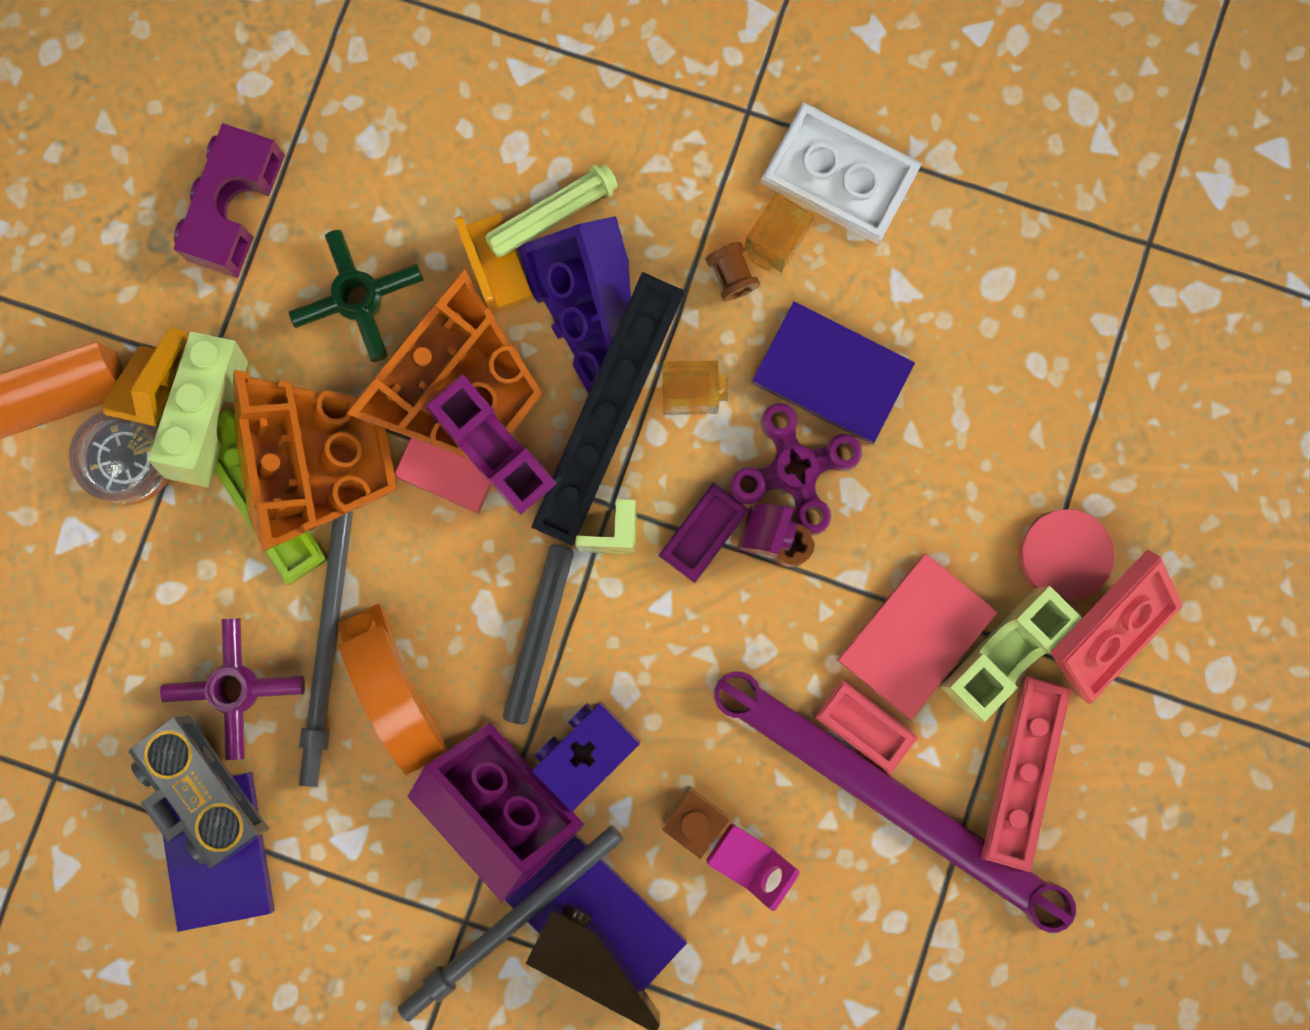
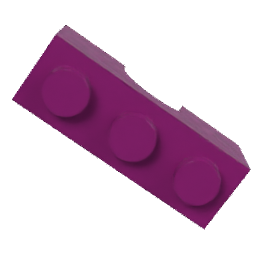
M225 123L221 124L218 135L211 138L206 151V166L202 176L196 178L191 188L189 210L185 219L183 218L178 222L174 232L175 246L173 249L188 262L239 278L254 237L241 224L228 220L227 209L231 200L236 195L245 191H254L270 196L285 157L274 140Z
M464 374L456 375L422 404L507 504L520 515L557 484L528 449L519 444L495 416L493 408Z

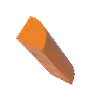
M95 341L0 374V439L102 405L123 372L118 353Z

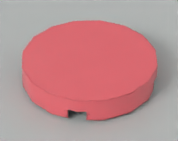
M1075 509L1055 510L1037 518L1026 531L1019 547L1020 567L1027 582L1033 588L1050 586L1065 601L1080 600L1097 592L1109 579L1114 564L1113 542L1106 528L1092 515Z

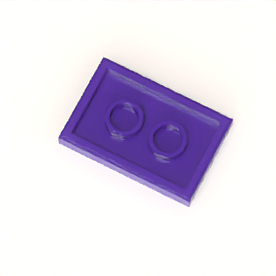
M793 301L752 380V384L873 445L915 362Z
M253 772L233 775L238 785L259 813ZM165 799L164 802L178 822L181 821L169 801ZM185 832L169 843L163 836L177 932L268 915L275 911L263 834L226 862L212 869L206 863L203 865L199 864L192 858L186 848V841L189 838Z

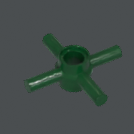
M342 230L330 231L325 235V239L339 274L332 283L331 296L289 311L290 319L294 327L298 328L339 313L343 317L357 322L371 362L381 361L388 357L374 318L380 309L381 298L386 294L424 281L422 273L416 263L374 279L369 274L356 270ZM357 287L366 288V296L360 303L355 305L347 304V296L351 290Z

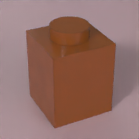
M689 786L662 822V830L701 859L729 822L726 813Z

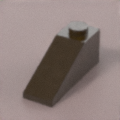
M556 902L525 964L648 1030H658L660 1026L659 1010L599 925L591 921L592 913L572 902H567L565 907Z

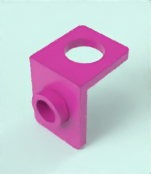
M735 824L728 826L706 859V863L710 867L748 889L772 911L778 908L800 874V871L778 852ZM781 869L782 877L779 885L773 891L767 893L766 882L769 876L775 870Z

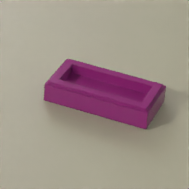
M713 482L658 557L690 581L696 583L750 509L739 503L733 496Z

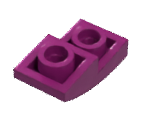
M755 504L751 506L737 550L751 555H755L758 552L773 558L779 555L781 548L789 551L798 523L790 521L794 509L773 504Z

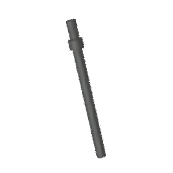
M353 511L334 519L332 525L306 728H301L299 747L303 748L299 779L300 786L318 787L322 750H327L330 731L325 730Z
M613 825L608 827L444 968L438 966L423 979V986L398 1006L401 1017L410 1022L435 1000L441 1002L456 989V982L621 843L624 840L621 833Z

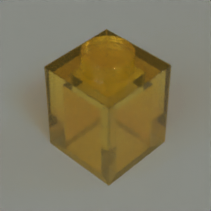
M775 191L746 237L744 250L749 253L748 258L762 269L770 271L774 268L782 273L809 231L814 215Z
M718 360L663 361V415L718 414L719 401H727L728 399L727 374H719Z

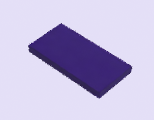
M576 834L533 878L506 898L505 901L512 908L516 907L583 850L587 844ZM603 859L599 860L528 921L540 934L556 902L564 907L567 902H572L592 913L591 921L599 925L644 990L687 944V940Z

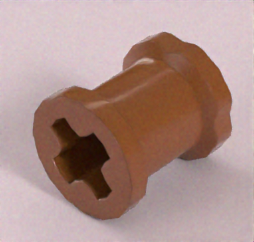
M741 242L728 244L715 250L705 258L708 266L713 267L723 288L721 297L725 302L743 297L760 286L758 277H752L742 255L745 250Z
M798 524L795 533L799 538L797 545L803 549L802 553L796 552L791 557H787L784 554L785 549L781 548L779 555L773 558L777 564L787 568L797 567L807 561L813 554L815 543L810 530L805 526Z

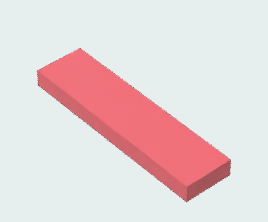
M1027 675L1022 677L980 859L1031 872L1072 688Z

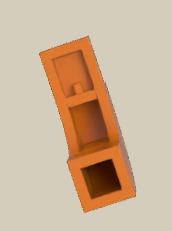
M378 603L338 623L343 642L338 646L352 685L377 735L404 774H410L426 766L447 752L438 721L419 695L404 666L388 616L381 605Z

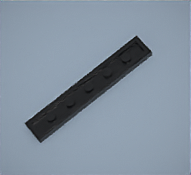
M645 272L641 273L552 479L557 484L545 494L531 528L571 546L575 544L576 536L579 535L683 299L685 290Z

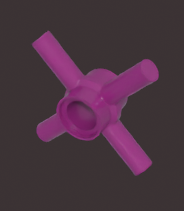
M241 618L221 619L223 666L216 669L207 681L163 683L160 687V698L162 702L208 700L211 706L224 713L225 760L245 759L243 712L248 710L258 697L304 694L305 679L304 676L258 678L251 669L242 665ZM232 676L240 681L242 687L241 695L235 702L231 701L225 694V684Z

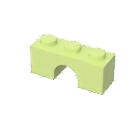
M190 331L148 461L163 478L209 488L222 448V444L217 438L219 412L224 401L234 403V370L246 372L248 361L236 341Z
M1050 586L1035 588L939 687L973 720L985 722L1018 688L1015 682L1019 676L1038 658L1045 654H1051L1050 652L1075 627L1082 617Z

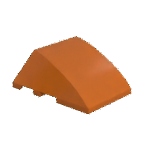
M464 269L390 356L346 414L468 459L422 404L456 375L464 374L493 408L497 419L511 434L543 393L513 345L507 340L495 321L491 310L485 305L473 286L471 278Z
M234 370L235 438L249 520L263 552L397 490L386 428L346 414L358 397L324 390L322 393L294 387L292 382L279 380L278 383L249 377L248 372Z

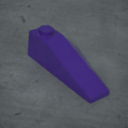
M616 216L580 223L524 243L518 247L530 291L537 303L544 302L555 323L551 325V328L557 339L564 338L575 356L573 367L588 394L631 298L629 260Z

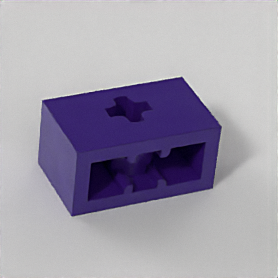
M602 702L595 709L586 703L567 722L574 730L561 742L553 736L534 755L540 763L532 772L571 812L640 745L638 738ZM577 741L583 746L590 741L595 746L591 753L595 761L590 763L587 760H583L578 764L572 758L577 752L573 744Z

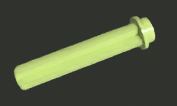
M605 164L599 167L597 165L590 166L589 173L487 233L485 240L489 249L497 257H503L599 198L604 197L608 199L612 197V191L618 187L615 176Z

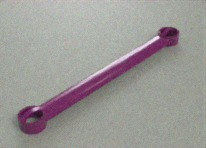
M730 672L723 675L717 681L714 689V700L717 707L725 715L741 719L1022 910L1027 918L1039 929L1048 933H1058L1066 930L1073 923L1076 916V903L1073 896L1065 888L1053 882H1046L1033 872H1025L980 859L984 839L761 689L751 675L744 672ZM732 677L746 680L751 685L753 691H755L754 700L726 682V680ZM720 689L747 706L748 709L743 712L728 709L722 703ZM1047 890L1057 891L1065 902V910H1062L1040 894ZM1034 904H1038L1059 919L1053 923H1045L1038 920L1034 913Z

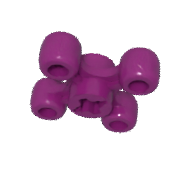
M783 403L772 404L763 412L760 425L764 435L771 439L775 445V460L766 468L743 467L737 470L730 480V493L739 503L747 505L759 501L766 492L772 489L785 490L791 494L795 501L794 522L809 529L811 536L819 535L828 528L832 516L828 505L820 500L816 493V480L820 474L828 470L846 472L855 468L862 457V446L855 437L841 434L832 438L821 449H808L802 446L796 438L798 421L793 408ZM774 416L783 417L786 421V427L781 429L774 427L771 423V418ZM841 446L847 448L850 452V459H840L836 454V448ZM790 457L794 459L796 465L804 464L806 470L801 475V481L797 479L795 474L787 475L785 469L790 464ZM751 479L756 485V490L752 493L744 492L740 488V481ZM807 510L818 512L820 516L818 524L813 525L807 522L805 519Z

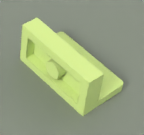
M616 499L614 537L576 536L575 546L577 549L585 553L635 555L636 500Z

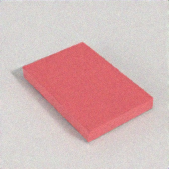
M1147 549L1050 652L1077 696L1086 703H1093L1183 607L1161 557Z
M923 554L837 661L907 719L912 720L998 612L929 555Z

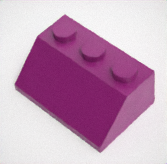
M489 723L424 766L407 797L496 897L503 902L533 878L581 830L584 823L532 772L533 768L496 728Z

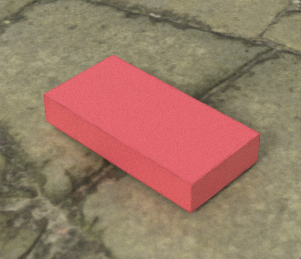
M413 438L410 439L394 473L396 478L477 514L480 513L492 486L469 459Z
M843 680L839 682L814 716V718L889 774H892L918 738V736Z

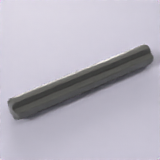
M552 544L549 547L503 712V719L519 725H524L528 722L574 556L573 550L557 544Z

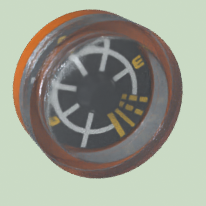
M103 411L91 416L79 427L70 446V467L77 483L87 493L96 498L122 505L138 504L154 497L164 488L169 480L163 478L148 461L159 425L157 424L155 427L105 415Z

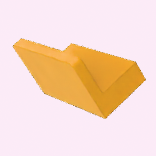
M501 213L466 225L463 216L454 218L482 295L492 314L533 300L515 249L503 257H497L491 252L486 243L485 236L487 233L504 224Z
M169 327L156 349L139 346L102 404L103 413L108 416L156 427L163 415L188 340L187 331Z

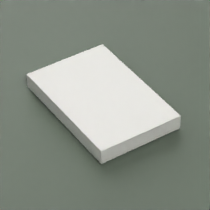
M803 102L762 176L760 184L879 245L922 163Z

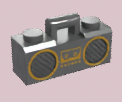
M190 715L172 717L128 751L135 761L131 764V769L136 778L147 787L152 785L154 790H157L145 799L141 805L168 843L185 832L189 838L186 841V848L192 858L199 864L203 865L206 863L210 869L223 864L270 829ZM165 799L169 801L181 821L178 822L164 802Z

